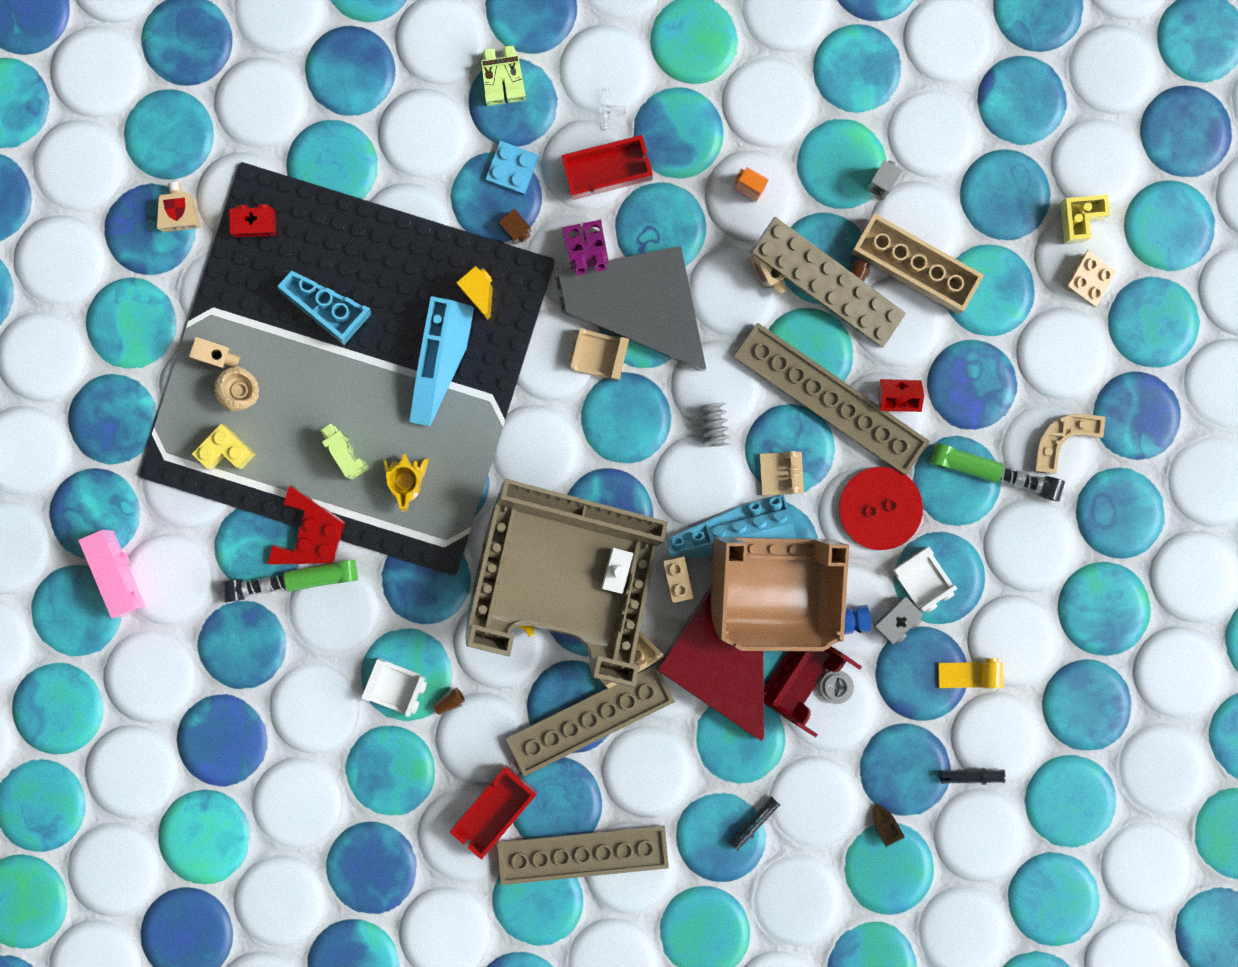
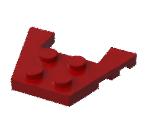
M290 485L284 505L305 511L294 550L273 545L268 564L333 563L345 522L326 508L312 501L313 499L299 492L296 487Z

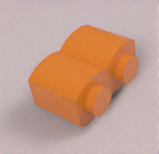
M746 167L745 170L741 168L735 178L734 184L737 185L735 190L757 202L769 179L749 167Z

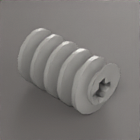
M725 402L707 404L700 409L701 413L706 414L701 417L702 421L707 422L702 425V429L708 430L703 433V437L709 438V440L704 442L705 446L719 447L730 445V443L724 442V440L730 438V435L723 434L729 427L722 426L728 419L721 417L727 411L720 409V407L726 405Z

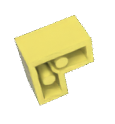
M1108 195L1066 198L1060 203L1064 244L1086 242L1091 238L1090 221L1104 220L1110 216Z
M220 424L192 453L202 465L210 470H213L224 457L236 468L243 469L256 455L224 424Z

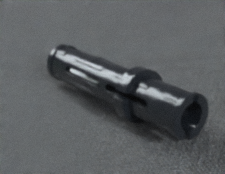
M980 768V770L940 771V775H942L940 776L941 784L981 783V785H986L987 783H1005L1006 781L1004 769L986 770L985 768Z
M771 796L745 825L742 824L740 826L741 829L728 843L736 851H739L749 838L755 836L754 833L781 805ZM769 809L756 823L755 821L765 812V810ZM754 825L741 839L740 837L750 828V826Z

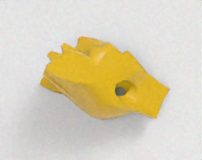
M403 454L399 463L397 461L392 462L390 468L386 460L383 459L387 485L392 495L398 501L401 512H408L409 502L419 494L427 469L428 458L422 461L420 468L417 461L411 464L406 454Z

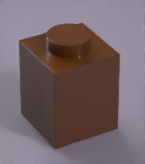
M515 208L499 221L500 226L515 244L519 241L523 243L531 236V227Z

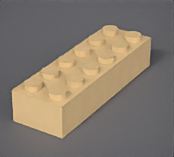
M875 213L870 218L851 252L852 255L870 263L875 268L958 315L964 312L984 277L980 272Z

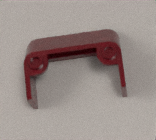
M829 646L830 648L824 651H789L764 688V703L815 738L818 734L806 726L811 711L804 703L826 669L831 672H838L846 662L859 670L862 668L861 665L832 646Z

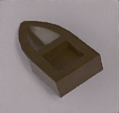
M874 804L873 820L876 831L885 848L903 840L905 836L893 815L884 807Z

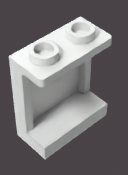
M930 547L923 548L892 569V572L920 612L926 611L927 613L937 607L936 603L940 600L946 601L955 595L954 591L957 590V587L951 583L934 558V553Z
M379 658L374 665L361 699L373 701L409 717L411 713L415 714L420 702L417 701L419 693L423 694L426 689V676Z

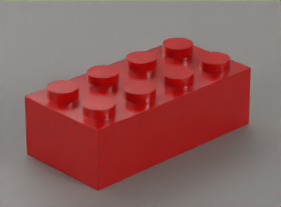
M643 135L561 155L572 200L588 197L591 191L596 195L653 180V173L649 158L647 157Z
M505 765L449 833L463 845L470 839L471 842L467 848L482 860L535 798L538 791L508 765Z

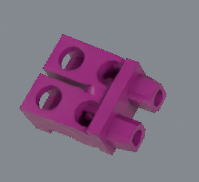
M601 219L583 223L586 242H584L580 224L562 227L571 269L575 271L577 276L586 274L588 267L595 266V270L598 272L607 269L609 261ZM592 227L599 228L598 232H588V230ZM572 231L579 233L578 236L568 237L567 235Z

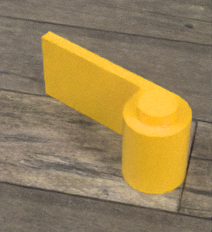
M986 658V662L938 663L939 688H1004L1003 662H999V658Z

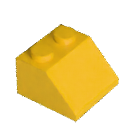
M475 266L457 284L488 320L491 317L493 288L490 282H492V279L483 268L479 270Z

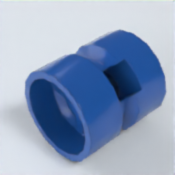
M867 605L855 606L854 610L846 607L844 635L853 634L854 630L858 633L871 631L870 613Z

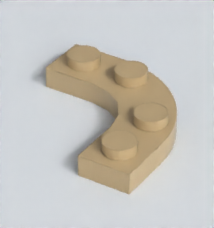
M1072 414L1054 421L1046 428L1039 439L1034 471L1057 474L1058 458L1062 444L1068 438L1078 435L1103 438L1106 417Z

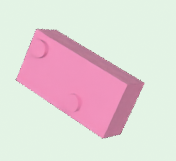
M101 530L78 540L111 618L124 617L145 608V603L128 566L130 560L128 555L122 551L114 530Z

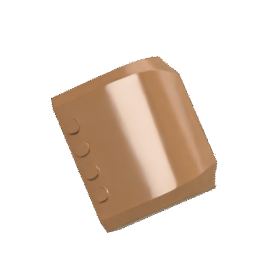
M714 537L711 614L713 625L719 638L741 651H824L830 648L829 646L839 641H844L849 545L828 539Z

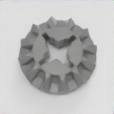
M830 671L823 676L820 690L827 701L841 704L852 696L854 684L847 673L843 671ZM838 678L839 684L846 688L839 689L835 696L834 689L828 687V685L835 684Z

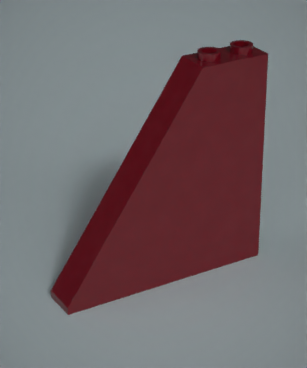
M710 586L665 653V657L661 659L655 669L762 741L764 739V651H741L719 638L712 621Z

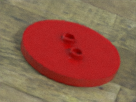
M888 467L869 468L855 475L844 487L839 501L840 521L846 533L859 545L873 550L894 549L906 543L918 530L923 515L922 497L915 483L907 475Z

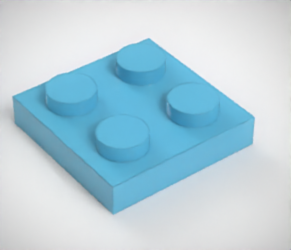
M500 141L486 181L525 195L539 155Z

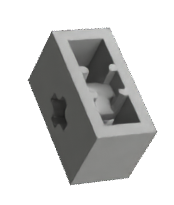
M884 160L866 190L884 200L902 172L899 169V165L891 160L888 162Z
M902 597L873 626L889 643L894 644L896 642L899 644L906 638L907 635L905 633L910 628L915 629L922 622L920 618L923 614L907 597ZM897 617L904 618L902 620L903 626H896Z

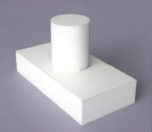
M612 547L601 586L602 589L623 594L633 557L632 552Z

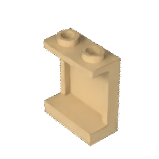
M580 327L579 332L574 334L572 344H576L574 352L569 354L568 364L571 365L570 368L573 371L620 381L629 339L596 333Z
M685 557L662 561L671 602L675 603L694 599Z

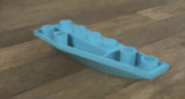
M431 296L415 381L410 423L431 426L467 349L474 312L473 306Z
M784 494L743 504L666 539L670 556L711 557L713 556L714 537L796 538L793 520Z

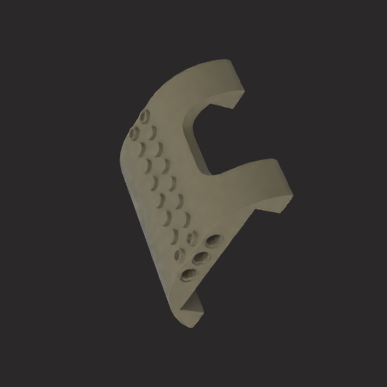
M505 478L495 501L481 550L467 616L466 646L510 657L515 636L511 634L512 631L521 625L534 626L570 635L581 641L589 655L590 672L593 678L635 687L639 666L633 663L656 549L665 540L668 522ZM612 547L633 553L623 594L601 588Z

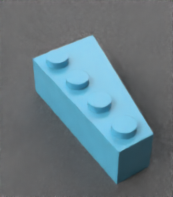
M293 271L278 285L281 294L343 345L347 343L371 315L370 308L362 306L347 297L345 298L333 290L318 285L316 282Z

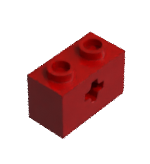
M259 204L256 205V208H248L247 205H237L236 209H229L230 234L234 238L276 236L275 210L269 207V205ZM254 216L257 220L253 221V224H251L249 220H252Z
M880 379L877 395L880 411L922 412L925 396L922 380Z

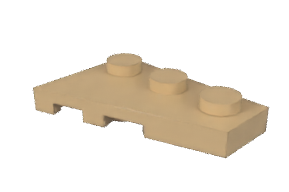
M641 631L633 663L639 666L638 672L665 657ZM600 679L608 689L617 685V683Z

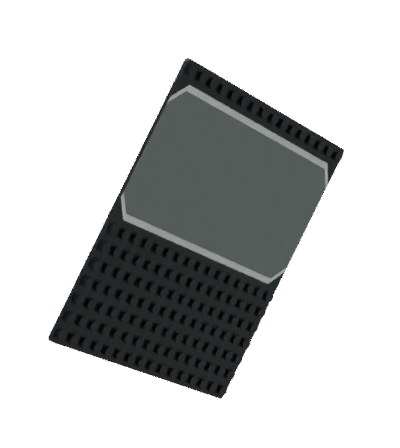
M239 163L139 476L149 481L300 527L305 511L284 505L288 487L292 485L299 492L313 499L312 501L326 508L345 522L341 541L450 575H456L553 271L554 259L248 163ZM266 204L275 210L276 236L234 238L230 234L229 209H236L237 205H247L248 208H256V205ZM253 216V219L249 220V222L253 224V221L257 219ZM475 266L479 270L483 268L492 279V282H490L493 288L491 317L488 320L457 284ZM291 271L316 282L318 285L329 288L345 298L347 297L362 306L370 308L371 315L345 345L280 293L278 285ZM432 296L473 306L474 312L467 349L431 426L410 423V415L430 298ZM195 337L230 348L231 354L241 357L238 366L245 368L258 382L259 398L254 405L241 411H229L218 403L214 395L216 378L221 372L232 367L225 365V368L221 369L192 360L189 356ZM214 353L213 358L219 360L222 353ZM220 424H224L256 455L243 469L236 468L224 457L213 470H210L202 465L192 453ZM332 424L336 426L338 431L345 433L350 439L347 442L352 445L353 454L356 459L360 458L365 461L370 469L353 480L345 477L329 449L322 443L326 439L320 430ZM403 454L407 455L411 464L417 461L419 468L425 458L429 459L419 494L409 502L408 512H401L398 501L392 495L387 485L383 459L386 460L389 468L392 462L397 461L399 463Z

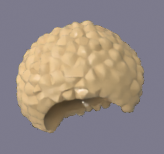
M240 366L228 368L216 378L214 395L218 403L229 411L247 409L254 405L259 398L258 382L245 368Z

